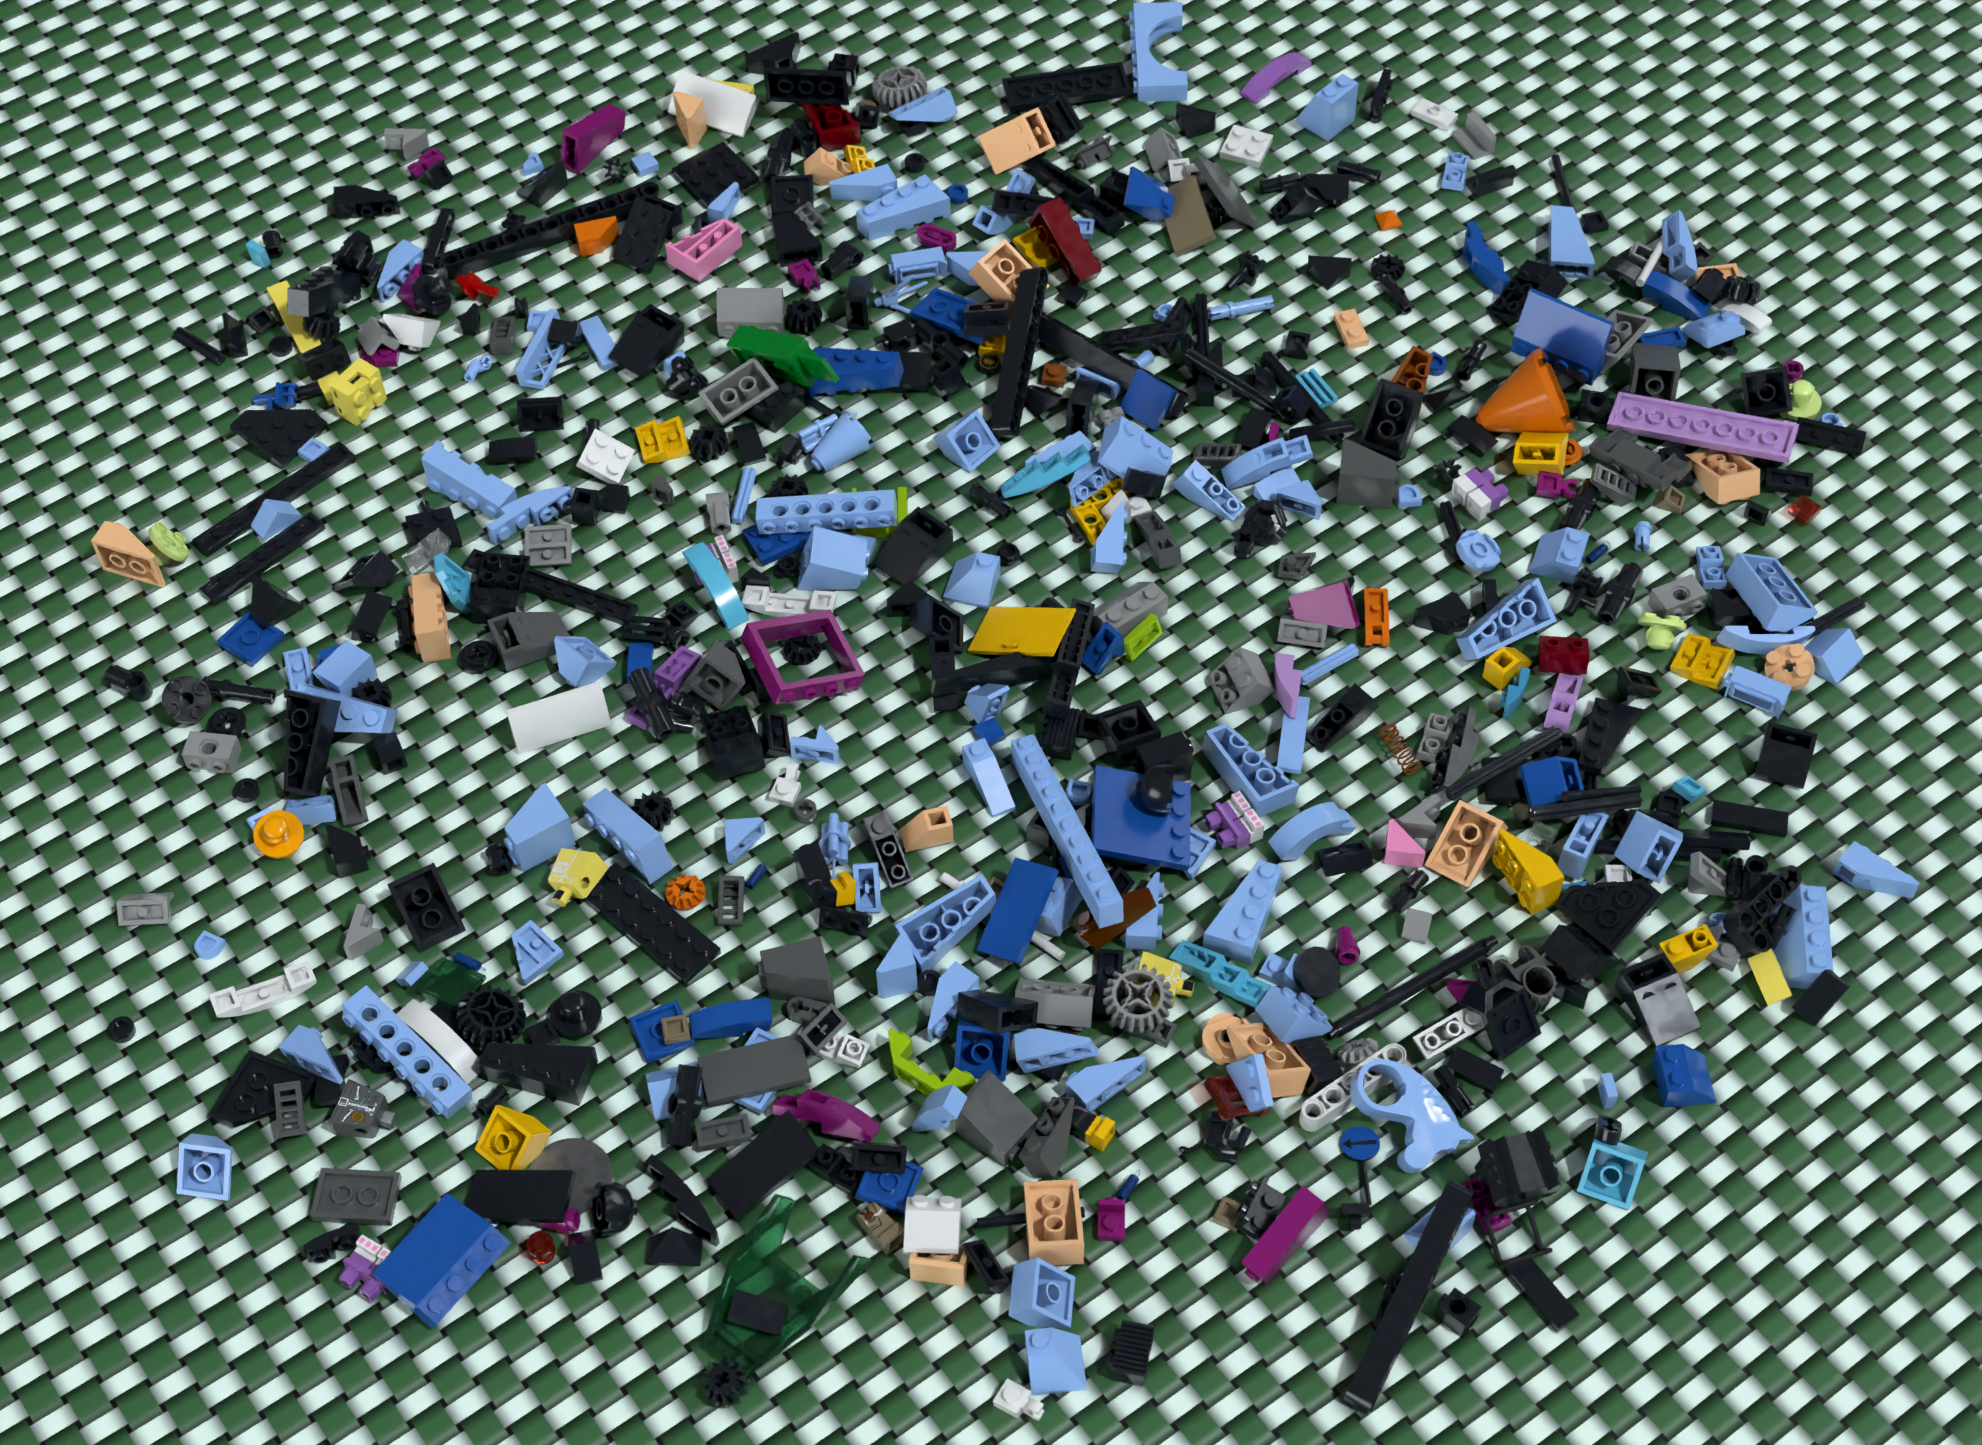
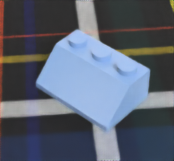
M1120 416L1104 428L1098 463L1123 479L1128 467L1166 475L1171 467L1173 449L1125 417Z

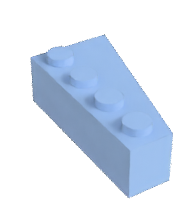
M925 174L856 211L857 229L869 241L895 234V230L898 229L908 230L914 228V224L925 222L927 224L934 222V218L942 216L944 219L951 216L950 198Z
M439 440L421 458L428 486L432 491L440 492L453 501L464 503L469 508L479 510L490 518L498 519L501 517L500 508L518 499L514 487L491 473L489 476L485 475L480 466L474 462L469 465L460 459L461 454L455 450L451 453L443 448L444 444Z
M1539 578L1525 580L1456 639L1465 661L1479 659L1556 622Z
M1227 723L1205 732L1201 750L1233 793L1240 791L1258 817L1295 802L1300 785L1295 780L1290 781L1283 775L1284 771L1278 766L1273 767L1266 761L1264 754L1260 751H1254L1248 746L1249 742Z
M604 788L582 803L586 813L583 816L588 825L594 826L601 836L623 856L649 885L673 869L661 834L607 788Z
M1262 860L1256 862L1204 932L1203 948L1246 963H1252L1281 884L1283 866Z
M983 874L895 925L898 936L901 932L907 934L916 965L920 972L931 970L994 909L997 902L996 895Z

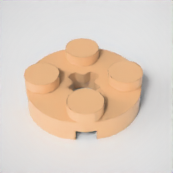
M1801 644L1783 645L1774 651H1770L1766 656V676L1792 686L1791 691L1799 690L1806 686L1812 674L1814 675L1815 664L1812 655ZM1787 664L1796 665L1793 667V671L1788 672L1787 669H1784V667H1786Z
M1221 1013L1213 1016L1206 1023L1202 1033V1045L1205 1052L1213 1058L1215 1063L1223 1065L1237 1062L1231 1042H1225L1223 1038L1224 1034H1227L1226 1029L1228 1026L1250 1024L1246 1019L1233 1017L1231 1013Z

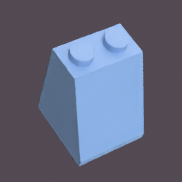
M1342 73L1315 94L1297 117L1296 122L1328 142L1355 120L1359 83Z
M814 526L801 552L797 589H858L861 581H865L868 574V568L865 567L870 554V550L867 549L868 539Z
M546 783L536 790L504 827L507 836L504 842L510 851L508 856L514 866L518 864L523 872L559 854L561 848L568 849L576 845L569 816Z

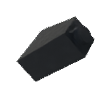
M793 213L771 216L772 230L781 267L790 266L806 258L810 263L823 261L821 242Z
M851 276L845 295L847 329L869 330L874 293L873 277Z
M1077 379L1068 399L1065 438L1078 431H1081L1087 438L1089 437L1098 403L1100 381Z
M979 989L958 992L957 1018L994 1033L1036 1027L1037 1001Z

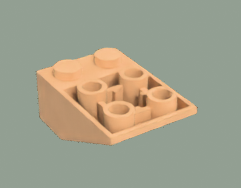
M1039 107L978 136V140L995 175L1056 146Z

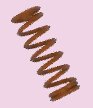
M1388 724L1380 730L1379 736L1385 740V745L1389 746V751L1393 753L1397 763L1402 765L1401 769L1406 775L1417 772L1421 767V762H1414L1416 755L1409 756L1412 749L1403 751L1408 746V743H1401L1404 739L1403 736L1395 738L1400 731L1397 730L1395 724ZM1394 727L1391 732L1383 735L1387 729ZM1395 738L1390 745L1387 743V740ZM1401 738L1399 742L1393 744L1396 740ZM1398 745L1394 751L1391 749V746ZM1402 745H1405L1402 749L1397 750ZM1403 751L1399 757H1396L1395 753ZM1410 751L1405 756H1402L1405 752ZM1409 756L1403 763H1400L1399 759ZM1418 763L1416 767L1407 770L1410 766Z

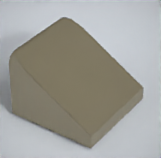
M1670 484L1664 491H1658L1654 507L1680 514L1686 495Z

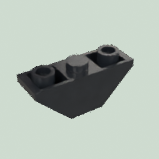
M795 32L746 54V71L748 73L764 75V67L794 68L800 52L799 33Z

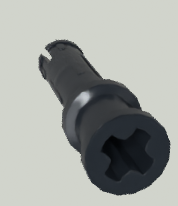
M205 676L202 680L208 685L211 696L220 697L221 700L237 698L273 705L276 699L275 689L238 685L232 683L229 679H224L223 681L213 680L209 676Z

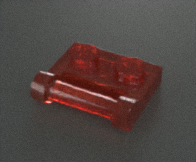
M1230 1075L1207 1077L1203 1084L1217 1105L1221 1120H1231L1234 1116L1250 1114L1264 1116L1269 1113V1108L1258 1112H1250L1246 1104L1232 1106L1230 1102L1244 1100Z

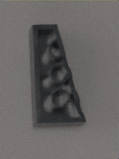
M330 266L319 267L318 270L311 272L310 275L303 277L302 280L295 282L294 285L287 288L288 314L310 317L326 311L325 309L337 307V303L341 301L342 304L350 303V298L354 300L361 299V273L333 270Z
M284 689V698H286V710H284V720H286V735H284V744L286 745L284 790L303 795L320 796L341 701L301 691Z

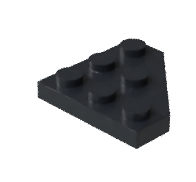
M311 409L245 410L230 424V429L283 469L298 455L297 451L312 437L315 439L327 428L328 422Z
M1632 879V881L1602 882L1584 886L1572 885L1561 895L1554 906L1614 954L1663 898V895L1644 879Z
M249 1050L209 1115L212 1120L235 1128L276 1113L274 1084L301 1080L303 1099L306 1102L316 1087L317 1075ZM296 1090L281 1091L282 1096L294 1095ZM296 1100L283 1102V1107L297 1105Z

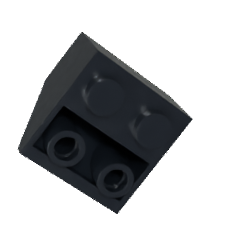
M1768 722L1754 777L1803 789L1818 734Z

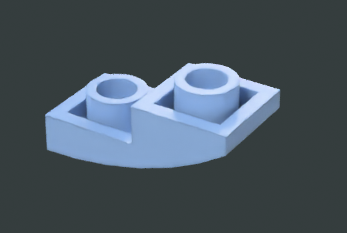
M1458 152L1448 153L1441 188L1463 191L1469 159L1468 155Z
M1720 546L1696 547L1697 566L1703 589H1726L1727 579L1723 570L1724 558Z

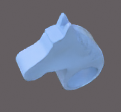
M1376 1059L1368 1062L1353 1076L1350 1083V1095L1353 1103L1362 1113L1406 1125V1148L1397 1157V1164L1404 1172L1409 1174L1417 1173L1427 1166L1436 1154L1445 1152L1450 1154L1456 1149L1458 1144H1466L1474 1139L1472 1134L1459 1126L1451 1107L1436 1088L1412 1068L1399 1062ZM1378 1071L1391 1079L1395 1089L1398 1090L1395 1096L1396 1101L1392 1105H1378L1367 1097L1363 1088V1078L1366 1072Z

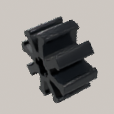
M348 241L345 246H341L332 264L337 265L335 270L361 273V288L366 287L368 282L372 283L381 268V264L376 263L379 256L377 253L367 255L365 252L368 246L363 243L357 249L353 241Z

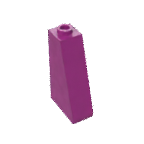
M608 104L564 129L562 132L561 160L564 161L565 168L575 174H579L625 129L626 111Z
M1302 1186L1242 1261L1246 1269L1244 1274L1255 1283L1260 1280L1266 1285L1328 1218L1330 1214L1324 1201Z

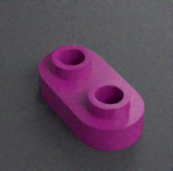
M923 224L917 229V241L922 245L930 248L942 246L943 252H951L957 246V238L953 232L932 224Z

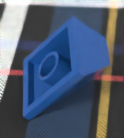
M1134 166L1130 167L1124 206L1154 223L1171 217L1175 197L1165 184Z

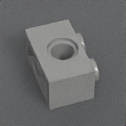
M1690 574L1652 589L1648 605L1657 614L1656 616L1665 619L1666 615L1681 618L1682 616L1702 610L1707 593L1694 575Z
M190 731L182 757L187 768L195 771L209 770L217 773H234L242 748L236 735Z

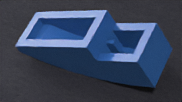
M1652 270L1644 284L1642 296L1661 302L1662 310L1692 321L1706 317L1711 307L1700 296L1679 281L1663 273Z
M770 998L734 1001L689 1014L691 1039L743 1037L744 1032L754 1031L756 1027L764 1031H770L772 1024Z

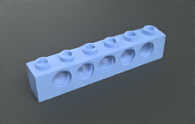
M895 490L757 498L756 523L759 534L812 531L814 526L828 530L897 526V500Z
M367 985L342 1004V1019L350 1028L355 1027L360 1032L361 1039L367 1045L372 1044L377 1049L379 1057L384 1062L389 1061L395 1067L394 1070L397 1075L403 1080L407 1079L412 1084L415 1093L420 1097L424 1096L430 1102V1106L438 1115L443 1114L449 1119L472 1100V1089ZM367 1017H374V1018H376V1019L373 1020V1021H365V1020H364V1019L367 1018ZM384 1034L393 1035V1037L389 1039L382 1038L381 1036H383ZM402 1051H408L411 1053L408 1056L399 1055V1053ZM424 1068L427 1069L428 1072L421 1074L418 1073L417 1070ZM437 1086H444L446 1089L443 1091H437L434 1088Z

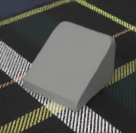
M1408 908L1401 938L1426 944L1432 913Z

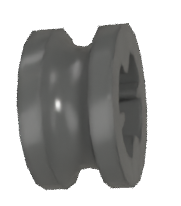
M802 799L796 803L795 816L797 821L803 824H810L817 818L816 804L812 800ZM804 809H809L808 814H803Z

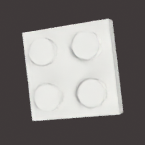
M1233 125L1220 151V158L1259 168L1273 141V135Z
M595 429L576 466L607 483L619 484L635 450Z

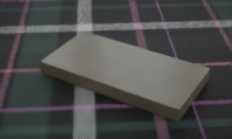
M1195 175L1167 187L1174 195L1175 200L1172 216L1164 220L1177 257L1215 240L1216 236Z

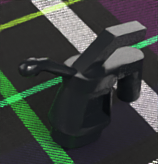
M675 690L668 710L672 711L674 715L691 718L690 722L673 719L676 729L692 732L698 717L708 714L704 706L709 702L707 700L703 702L697 701L686 692ZM701 727L699 733L704 735L703 727Z
M1212 1111L1206 1120L1205 1142L1189 1148L1180 1146L1179 1152L1190 1153L1207 1147L1220 1161L1237 1163V1154L1222 1153L1221 1150L1243 1151L1252 1130L1242 1126L1237 1139L1230 1140L1229 1138L1234 1127L1232 1114Z

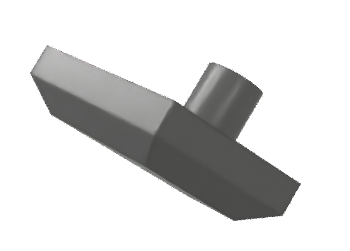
M1316 552L1282 555L1278 577L1301 580L1316 558Z

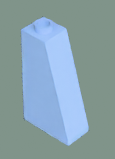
M1552 205L1549 217L1548 265L1554 266L1563 277L1592 279L1595 260L1574 208Z

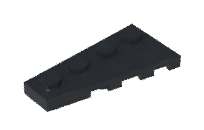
M1596 697L1578 761L1579 771L1601 776L1614 757L1616 750L1623 744L1627 734H1630L1636 721L1641 718L1643 709Z

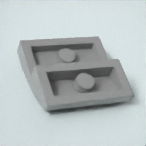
M571 524L525 527L524 555L530 556V567L572 564Z

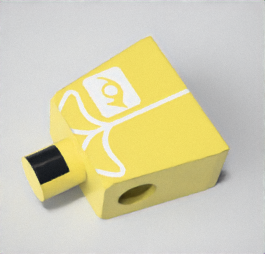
M561 848L548 877V883L556 890L552 898L553 902L565 907L571 897L586 898L609 867L595 852Z
M1143 951L1139 969H1142V966L1146 964L1147 971L1150 972L1155 967L1157 969L1156 976L1160 974L1165 975L1164 982H1170L1171 987L1169 991L1173 992V998L1170 999L1173 1002L1172 1007L1175 1005L1177 994L1192 997L1195 982L1181 979L1182 966L1179 963ZM1135 982L1136 985L1144 984L1142 982ZM1155 990L1149 998L1152 1007H1156L1160 1000Z

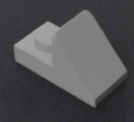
M385 128L384 137L387 150H403L406 161L424 151L430 145L426 129Z
M1436 793L1398 818V824L1411 837L1434 839L1437 826L1433 821L1440 814L1442 799Z
M1700 851L1692 853L1691 865L1689 867L1690 872L1688 873V891L1692 894L1725 897L1728 890V873Z
M365 904L356 905L343 945L348 960L358 958L384 941L380 929L372 928L373 916L370 915Z
M1723 926L1708 927L1718 943V947L1705 959L1733 972L1742 953L1733 942L1721 937L1724 929Z

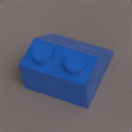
M960 1019L957 1027L954 1067L961 1071L969 1072L974 1078H981L989 1070L999 1080L1005 1081L1012 1031L994 1033Z
M1684 1044L1656 1047L1652 1065L1663 1108L1716 1102L1704 1054Z

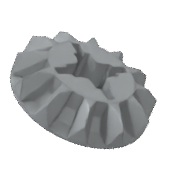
M1361 1038L1345 1043L1343 1047L1338 1049L1337 1056L1339 1061L1343 1063H1361L1374 1055L1379 1050L1377 1041L1372 1038Z

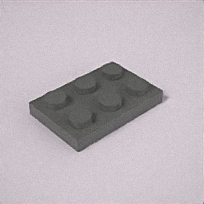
M321 1168L310 1217L312 1221L392 1225L402 1176L400 1172Z

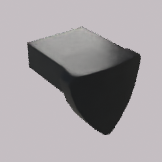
M553 318L547 339L550 342L577 347L584 342L583 329L579 321L573 320L571 322Z
M1289 331L1286 345L1282 350V356L1307 360L1311 334Z

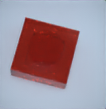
M1802 495L1789 507L1788 514L1807 526L1820 514L1822 506Z

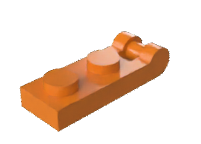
M1364 588L1365 646L1381 644L1383 647H1389L1388 589ZM1373 631H1381V635H1374Z

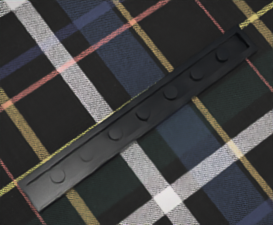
M339 443L192 539L194 545L206 557H209L251 529V524L265 499L291 503L355 461V455L344 444Z
M473 549L463 564L464 570L478 575L484 552ZM529 568L526 591L528 593L623 626L627 624V620H625L626 615L635 616L639 610L638 605Z

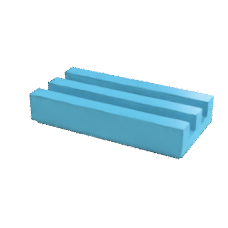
M1314 368L1310 369L1309 373L1303 372L1302 376H1295L1298 383L1321 408L1337 402L1338 396ZM1304 381H1307V383L1313 388V391Z

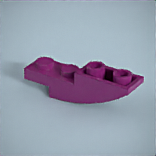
M807 1089L800 1097L783 1094L773 1104L774 1115L782 1116L789 1110L797 1119L806 1120L811 1124L822 1123L821 1133L831 1134V1136L836 1138L849 1137L857 1141L868 1142L872 1141L881 1131V1126L866 1113L846 1101L823 1092Z

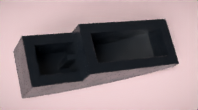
M1217 342L1206 357L1223 367L1222 342ZM1201 369L1197 380L1196 407H1214L1215 390H1222L1223 383Z

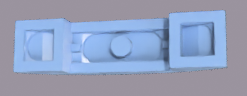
M1725 626L1716 639L1718 643L1731 649L1752 654H1768L1770 651H1774L1783 645L1797 643L1803 645L1815 632V626H1796L1786 634H1750L1748 626Z

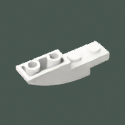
M1463 1008L1414 1036L1412 1039L1425 1060H1428L1485 1028L1479 1014Z

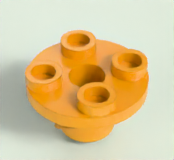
M277 810L265 814L258 820L254 828L253 838L257 849L263 855L274 859L291 858L303 843L304 828L301 821L294 814L288 811Z

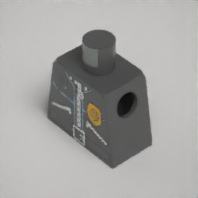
M348 1079L329 1119V1125L334 1135L373 1139L377 1136L381 1126L394 1128L397 1123L398 1114L388 1111L389 1105L382 1093Z

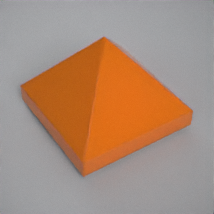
M1395 210L1375 214V218L1382 231L1402 227L1403 225Z

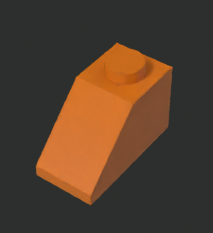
M616 216L574 224L581 257L603 253L619 235Z

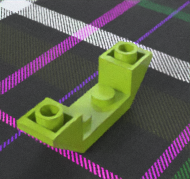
M892 1028L889 1029L888 1039L895 1077L927 1097L935 1090L953 1084L966 1095L976 1084L975 1078L969 1072L961 1071L956 1067L952 1069L943 1082L934 1073L928 1074L920 1069L916 1062L909 1059L913 1054L911 1038L902 1031L897 1032Z

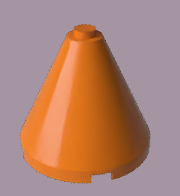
M1542 348L1532 351L1478 410V416L1475 419L1488 432H1560L1570 434L1576 431L1573 421L1567 423L1566 418L1570 416L1569 413L1571 412L1551 364H1548V362L1543 364L1541 360L1547 357Z

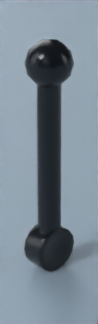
M583 352L580 356L558 363L556 369L582 359L588 360L589 353Z
M1060 507L1058 515L1065 519L1075 534V540L1082 542L1084 535L1077 531L1067 516V509Z

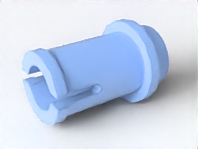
M1145 350L1135 359H1130L1131 362L1142 368H1145L1155 360L1154 355L1149 350Z
M1639 521L1634 526V533H1636L1634 548L1641 552L1642 544L1644 545V552L1650 549V534L1653 528L1647 521Z

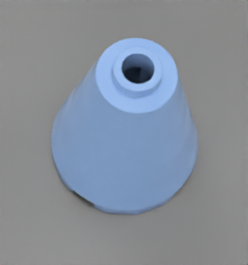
M844 412L811 454V463L816 470L827 472L874 447V443L869 444L868 441L871 440V437L857 419L851 421L848 418L851 415L850 413Z

